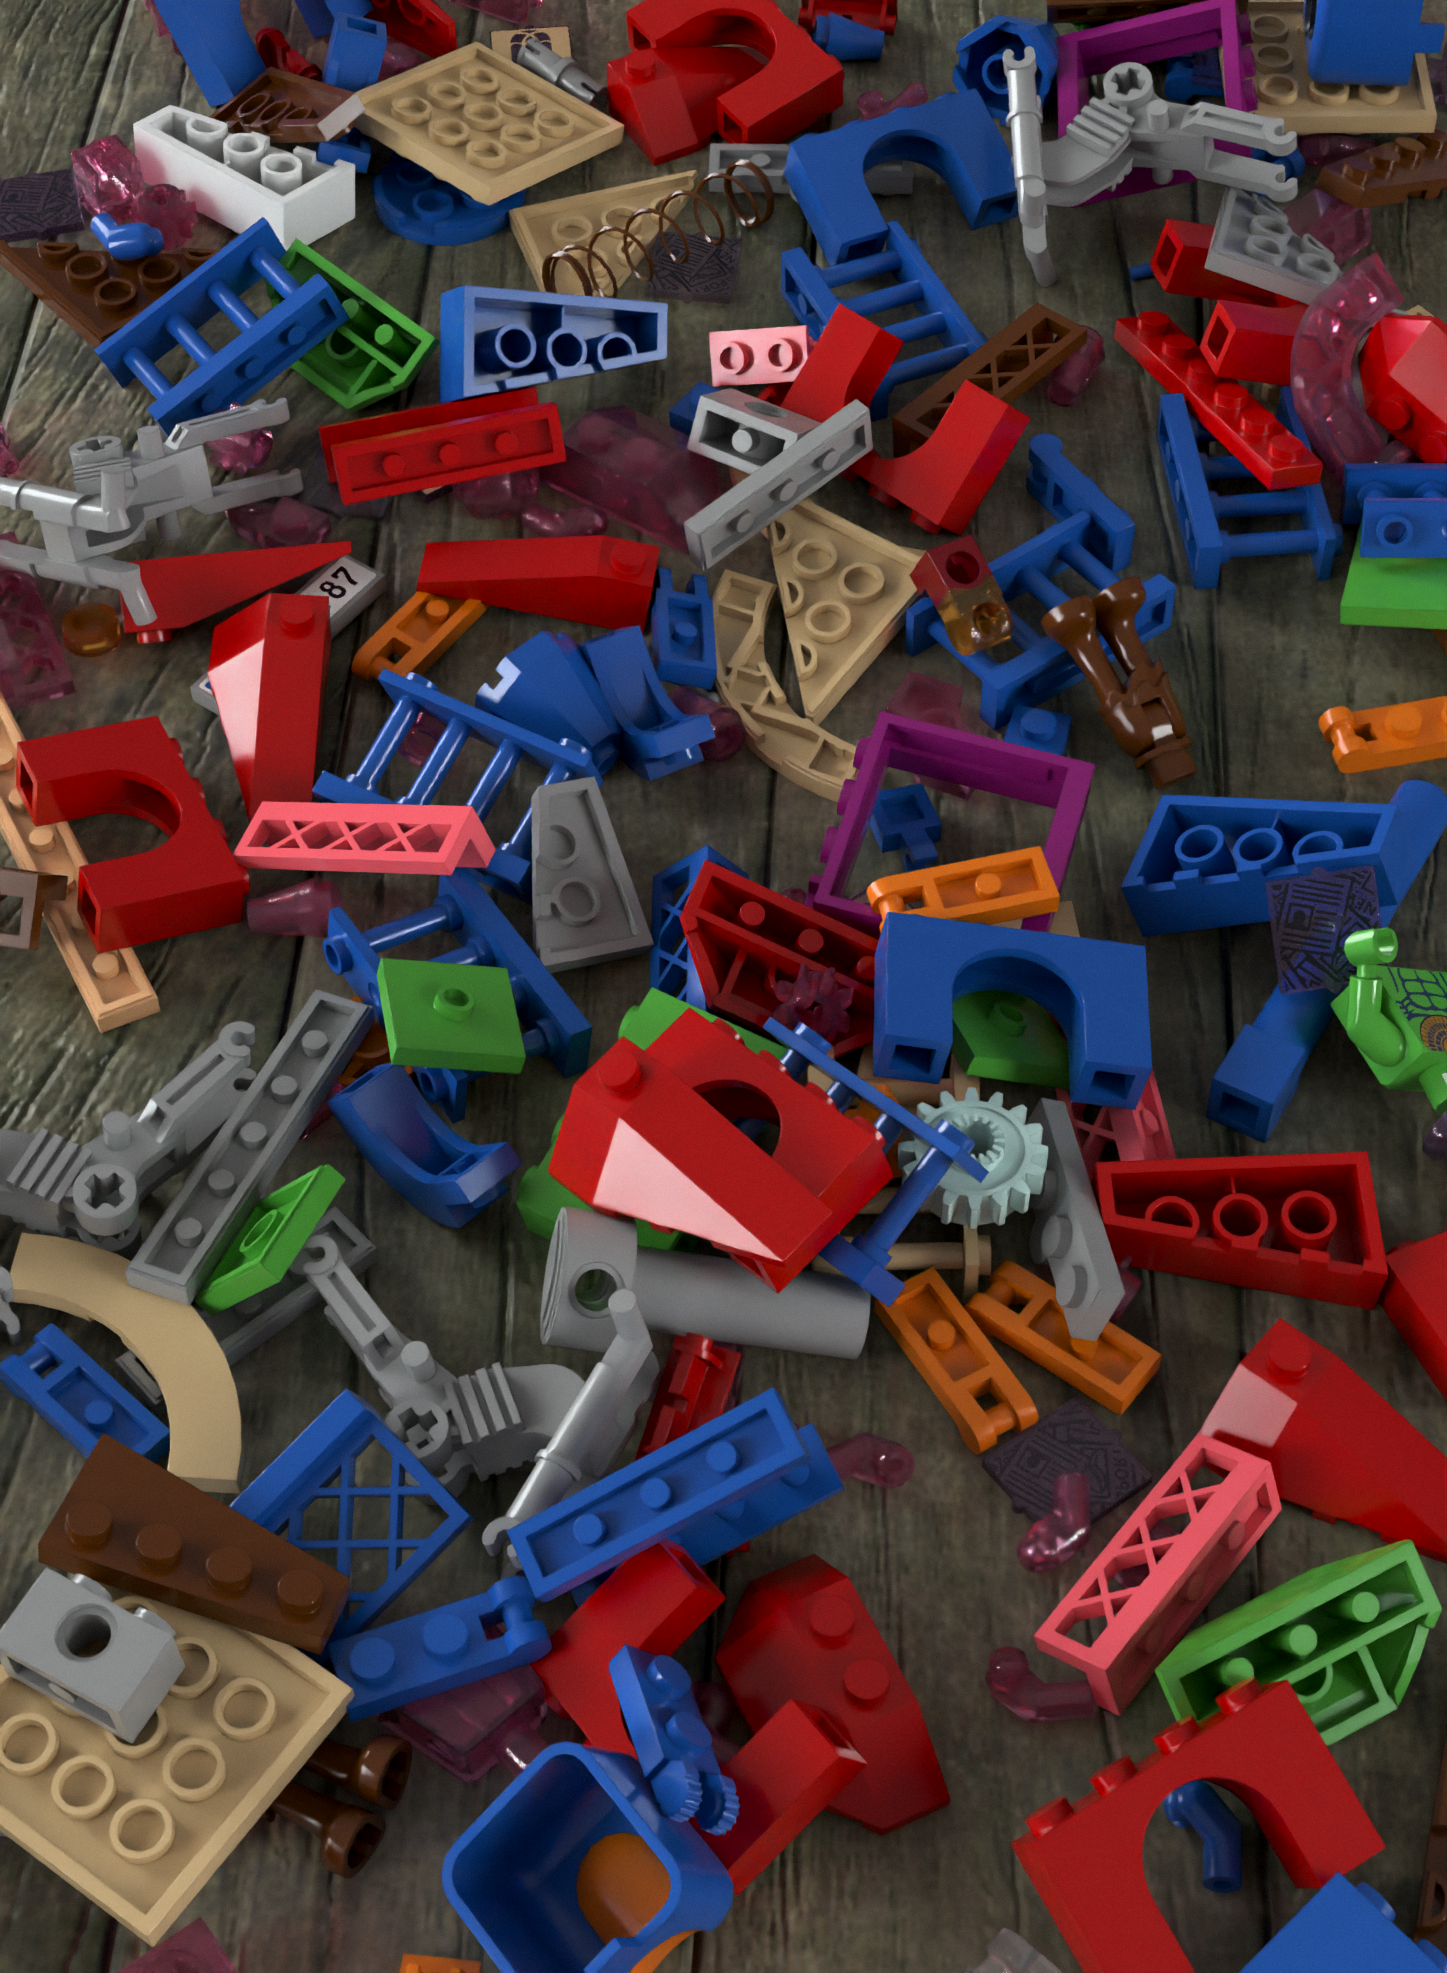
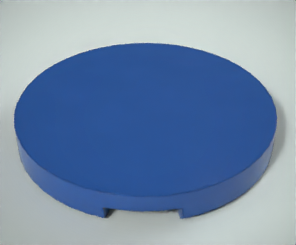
M396 152L391 154L392 161L380 171L379 175L373 177L372 182L374 207L381 222L392 232L403 238L428 245H461L488 238L510 225L508 210L523 207L526 197L525 189L497 203L487 206L473 200L469 194L447 181L436 178L432 172L410 159L399 156Z

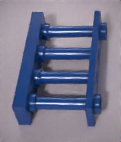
M264 217L94 349L122 388L137 377L153 394L157 401L146 409L167 438L178 423L238 408L350 319L330 284L319 273L301 285L279 263L286 250ZM264 277L284 300L259 319L239 296ZM222 310L242 333L219 352H216L196 330ZM180 344L200 367L174 386L154 363L176 345Z
M897 220L887 222L889 230L886 237V251L821 269L818 265L813 266L801 247L781 252V295L800 323L808 325L809 336L814 341H818L839 303L863 317L913 303L921 313V317L886 326L883 329L903 340L904 344L936 335L945 347V349L891 364L871 401L869 408L871 422L888 417L889 393L893 392L894 386L951 370L988 341L984 333H978L922 256L916 239L909 238ZM891 272L899 283L896 286L843 300L839 296L835 297L830 290Z
M1281 386L1277 415L1274 416L1311 451L1308 441L1309 421L1306 408H1298L1292 386ZM1183 393L1161 394L1156 439L1194 590L1217 588L1220 564H1228L1229 558L1310 552L1318 581L1329 580L1333 558L1342 554L1343 534L1340 523L1332 522L1321 482L1319 484L1291 487L1292 491L1218 496L1216 491H1208L1207 485L1209 480L1250 478L1255 476L1235 456L1208 458L1205 452L1198 453L1199 443L1217 442L1218 440L1193 415H1188ZM1299 513L1303 530L1228 535L1227 530H1219L1217 524L1219 519Z
M1344 463L1340 519L1343 524H1361L1363 516L1360 555L1362 558H1447V463Z
M1084 510L1062 522L1054 523L1045 532L988 563L992 574L980 591L939 607H935L930 597H924L907 609L905 652L914 657L939 642L982 680L980 718L994 731L1009 723L1015 704L1035 708L1086 678L1065 648L1051 640L1049 636L1043 638L1004 605L1025 592H1028L1049 611L1070 600L1071 598L1049 580L1069 567L1074 569L1100 592L1122 580L1087 551L1091 516ZM1161 573L1142 583L1146 590V600L1134 617L1135 628L1142 644L1171 626L1176 585ZM984 617L1024 653L1007 663L998 664L967 637L961 629ZM1096 629L1100 644L1111 663L1116 658L1101 633Z
M383 668L378 680L394 704H396L356 774H348L344 780L323 771L312 792L320 803L430 805L469 736L497 748L465 805L474 807L482 824L520 758L549 771L542 785L595 776L600 790L604 781L592 761V753L581 744L568 738H561L559 743L440 693L435 684L419 674L408 672L403 677ZM418 714L446 726L406 797L399 796L396 802L380 796V791L376 786ZM530 804L509 843L502 842L499 848L495 847L496 851L488 867L466 868L478 882L532 905V856L530 855L532 853V815Z
M455 867L452 875H439L438 898H435L433 906L361 933L340 906L329 910L328 938L323 941L325 959L330 969L336 975L342 974L364 1004L373 1006L374 1017L385 1033L386 1029L376 975L380 963L377 953L443 929L446 933H452L462 945V948L427 960L428 962L508 969L517 1017L528 1030L521 1033L526 1059L539 1054L543 1058H550L564 1078L587 1070L593 1026L466 867ZM411 1066L418 1076L419 1085L427 1100L433 1104L438 1103L453 1124L465 1119L468 1083L494 1073Z
M769 1017L762 1028L788 1049L779 1061L786 1067L794 1081L798 1082L809 1065H811L834 1081L826 1093L834 1101L840 1113L844 1114L857 1097L881 1114L873 1125L886 1141V1145L882 1148L884 1155H886L903 1130L929 1147L865 1236L858 1232L852 1242L849 1243L837 1234L818 1253L820 1257L890 1308L906 1286L885 1269L892 1259V1256L887 1253L952 1164L980 1183H982L989 1171L969 1155L976 1143L956 1127L942 1119L935 1129L827 1056L826 1054L832 1045L812 1029L799 1022L792 1032L772 1017ZM736 1118L733 1125L754 1141L768 1121L755 1118Z
M772 1387L507 1530V1533L536 1599L547 1603L570 1590L579 1608L625 1560L664 1539L682 1545L696 1563L702 1567L844 1491L845 1487L815 1425L809 1423L797 1430L780 1393Z

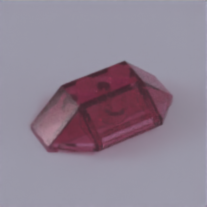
M625 405L589 410L561 424L567 461L519 471L688 555L689 550L684 522L722 496L716 461L688 450L687 446L690 436Z

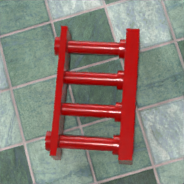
M535 385L318 427L328 480L330 483L338 482L343 505L567 461L558 406L554 402L539 404Z

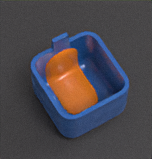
M568 1741L552 1744L538 1754L452 1845L445 1856L441 1871L443 1890L450 1904L502 1973H653L663 1959L683 1940L700 1930L713 1931L724 1921L733 1905L734 1884L725 1865L689 1821L680 1823L663 1816V1811L659 1810L661 1804L657 1803L650 1780L645 1779L640 1762L628 1754Z

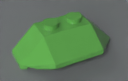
M296 238L279 261L301 285L319 273L330 284L350 318L290 366L350 412L354 413L409 387L440 344V341L299 239ZM266 280L267 295L271 299L273 309L284 298Z
M1403 1540L1310 1569L1189 1632L1154 1671L1176 1721L1193 1716L1197 1724L1221 1710L1215 1700L1218 1695L1247 1678L1255 1676L1260 1685L1288 1680L1328 1747L1398 1709L1421 1658L1429 1628L1434 1629L1442 1607L1413 1541Z

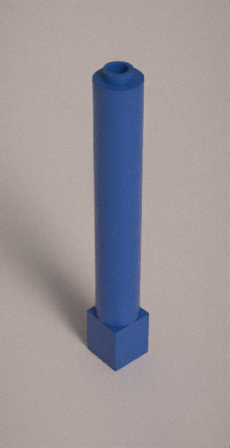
M1422 780L1405 781L1399 785L1388 803L1399 806L1416 854V860L1398 905L1376 907L1373 916L1369 915V908L1365 913L1363 912L1364 909L1356 910L1360 915L1371 919L1369 924L1372 926L1378 919L1379 927H1376V929L1388 926L1447 826V795L1433 783ZM1347 911L1345 921L1349 917L1352 920L1343 927L1342 934L1356 921L1365 929H1371L1352 911ZM1336 912V916L1320 914L1319 916L1334 919L1335 922L1316 920V923L1334 925V928L1317 925L1312 927L1313 929L1333 932L1332 935L1314 932L1312 929L1307 935L1308 937L1331 940V943L1309 939L1304 940L1306 943L1328 946L1330 949L1301 945L1299 949L1334 954L1344 912ZM1356 924L1350 931H1361L1363 929ZM1347 934L1340 940L1339 947H1344L1345 941L1351 934ZM1297 952L1291 961L1294 968L1306 957L1303 952ZM1311 954L1340 982L1336 983L1327 973L1305 961L1301 966L1324 981L1321 983L1298 968L1297 972L1301 977L1306 978L1305 984L1308 988L1302 985L1288 966L1285 973L1296 987V990H1293L1285 977L1282 976L1252 1026L1245 1024L1212 1078L1206 1118L1266 1143L1298 1089L1302 1069L1335 1015L1330 1003L1349 986V981H1346L1343 976L1345 975L1350 980V976L1353 975V973L1348 972L1349 970L1355 971L1350 962L1336 975L1319 959L1321 955ZM1346 954L1339 958L1337 964L1336 958H1334L1333 968L1336 971L1348 961ZM1324 956L1323 959L1331 965L1332 957ZM1311 980L1319 982L1321 984L1320 986L1312 983V986L1309 987ZM1285 981L1287 982L1286 984H1287L1288 987L1290 988V989L1287 990V991H1285V990L1287 989V988H1285V985H1284V982H1285Z

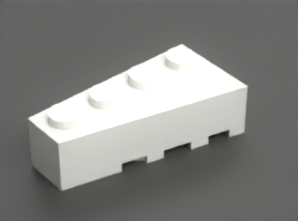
M168 105L133 124L136 177L238 234H242L264 217L287 251L296 238L309 245L355 218V164L338 159L334 166L316 161V151L297 146L293 153L270 146L269 136L254 131L251 133L232 134L228 132V123L173 105Z

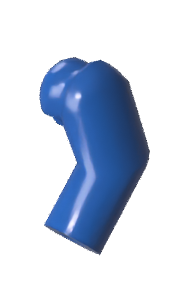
M109 213L97 214L91 221V231L108 252L119 260H135L145 255L156 256L163 249L164 237L161 231L155 227H150L147 223L136 222L119 225Z
M1194 1780L1177 1788L1163 1801L1165 1815L1178 1828H1187L1192 1825L1203 1839V1886L1210 1891L1220 1893L1238 1891L1242 1886V1826L1239 1819L1210 1784Z

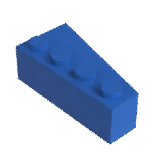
M463 285L442 293L440 308V403L574 379L667 358L668 303Z
M1162 794L1121 885V889L1142 936L1146 937L1276 920L1275 916L1278 917L1276 911L1280 910L1277 900L1283 898V894L1274 900L1272 893L1277 896L1285 889L1286 883H1289V888L1281 919H1286L1290 902L1315 906L1313 915L1322 914L1316 913V910L1333 913L1344 912L1351 879L1333 876L1339 874L1353 876L1361 882L1360 885L1354 882L1352 887L1354 890L1351 891V895L1353 893L1356 894L1353 908L1355 905L1357 907L1360 906L1357 904V901L1362 902L1359 897L1366 900L1361 909L1365 908L1368 901L1371 902L1372 908L1375 906L1398 905L1416 860V854L1398 805ZM1370 871L1372 875L1368 880L1367 884L1365 885V888L1373 891L1374 895L1361 889V886L1363 885ZM1352 872H1356V873H1358V874L1364 876L1365 878L1362 879V878H1360V877H1358V876L1352 874ZM1313 879V880L1324 881V882H1329V883L1341 884V885H1344V888L1335 887V886H1329V885H1324V884H1318V883H1313V882H1308V881H1302V880ZM1294 883H1295V884L1306 885V886L1317 887V888L1329 889V890H1334V891H1340V892H1343V893H1342V895H1341V894H1335V893H1330V892H1324V891H1318V890H1313V889H1307V888L1296 887V886H1294ZM1282 884V889L1279 891L1273 890L1271 886ZM1294 889L1322 895L1341 898V901L1301 893H1295L1292 891ZM1294 895L1339 903L1340 906L1291 898V896ZM1292 906L1289 918H1293L1294 912H1298V910H1302L1306 916H1310L1312 909Z

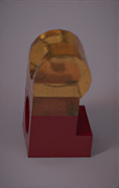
M972 534L927 550L909 576L920 595L928 593L944 621L946 633L954 648L961 655L969 656L1011 639L1013 634L1011 614L1002 597L1003 593Z

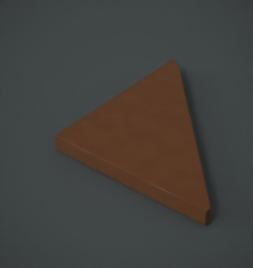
M0 240V264L91 346L97 348L221 249L181 248L182 254L159 253L156 256L145 255L135 260L122 261L113 257L108 251L79 250L77 243L37 242L38 248L9 247L6 240Z

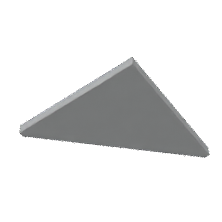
M1226 185L1206 258L1205 269L1374 327L1378 318L1386 312L1396 313L1397 315H1409L1404 310H1398L1381 304L1382 292L1356 271L1351 272L1349 277L1344 274L1333 262L1335 258L1334 253L1309 233L1304 234L1302 238L1295 234L1291 227L1287 225L1288 216L1265 197L1260 196L1255 201L1243 190Z

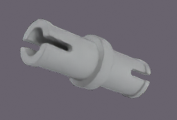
M536 38L526 41L527 45L534 52H531L525 46L521 47L517 56V64L595 109L601 111L600 108L594 105V101L605 109L608 104V87L601 85L582 72L577 61L571 57H560Z

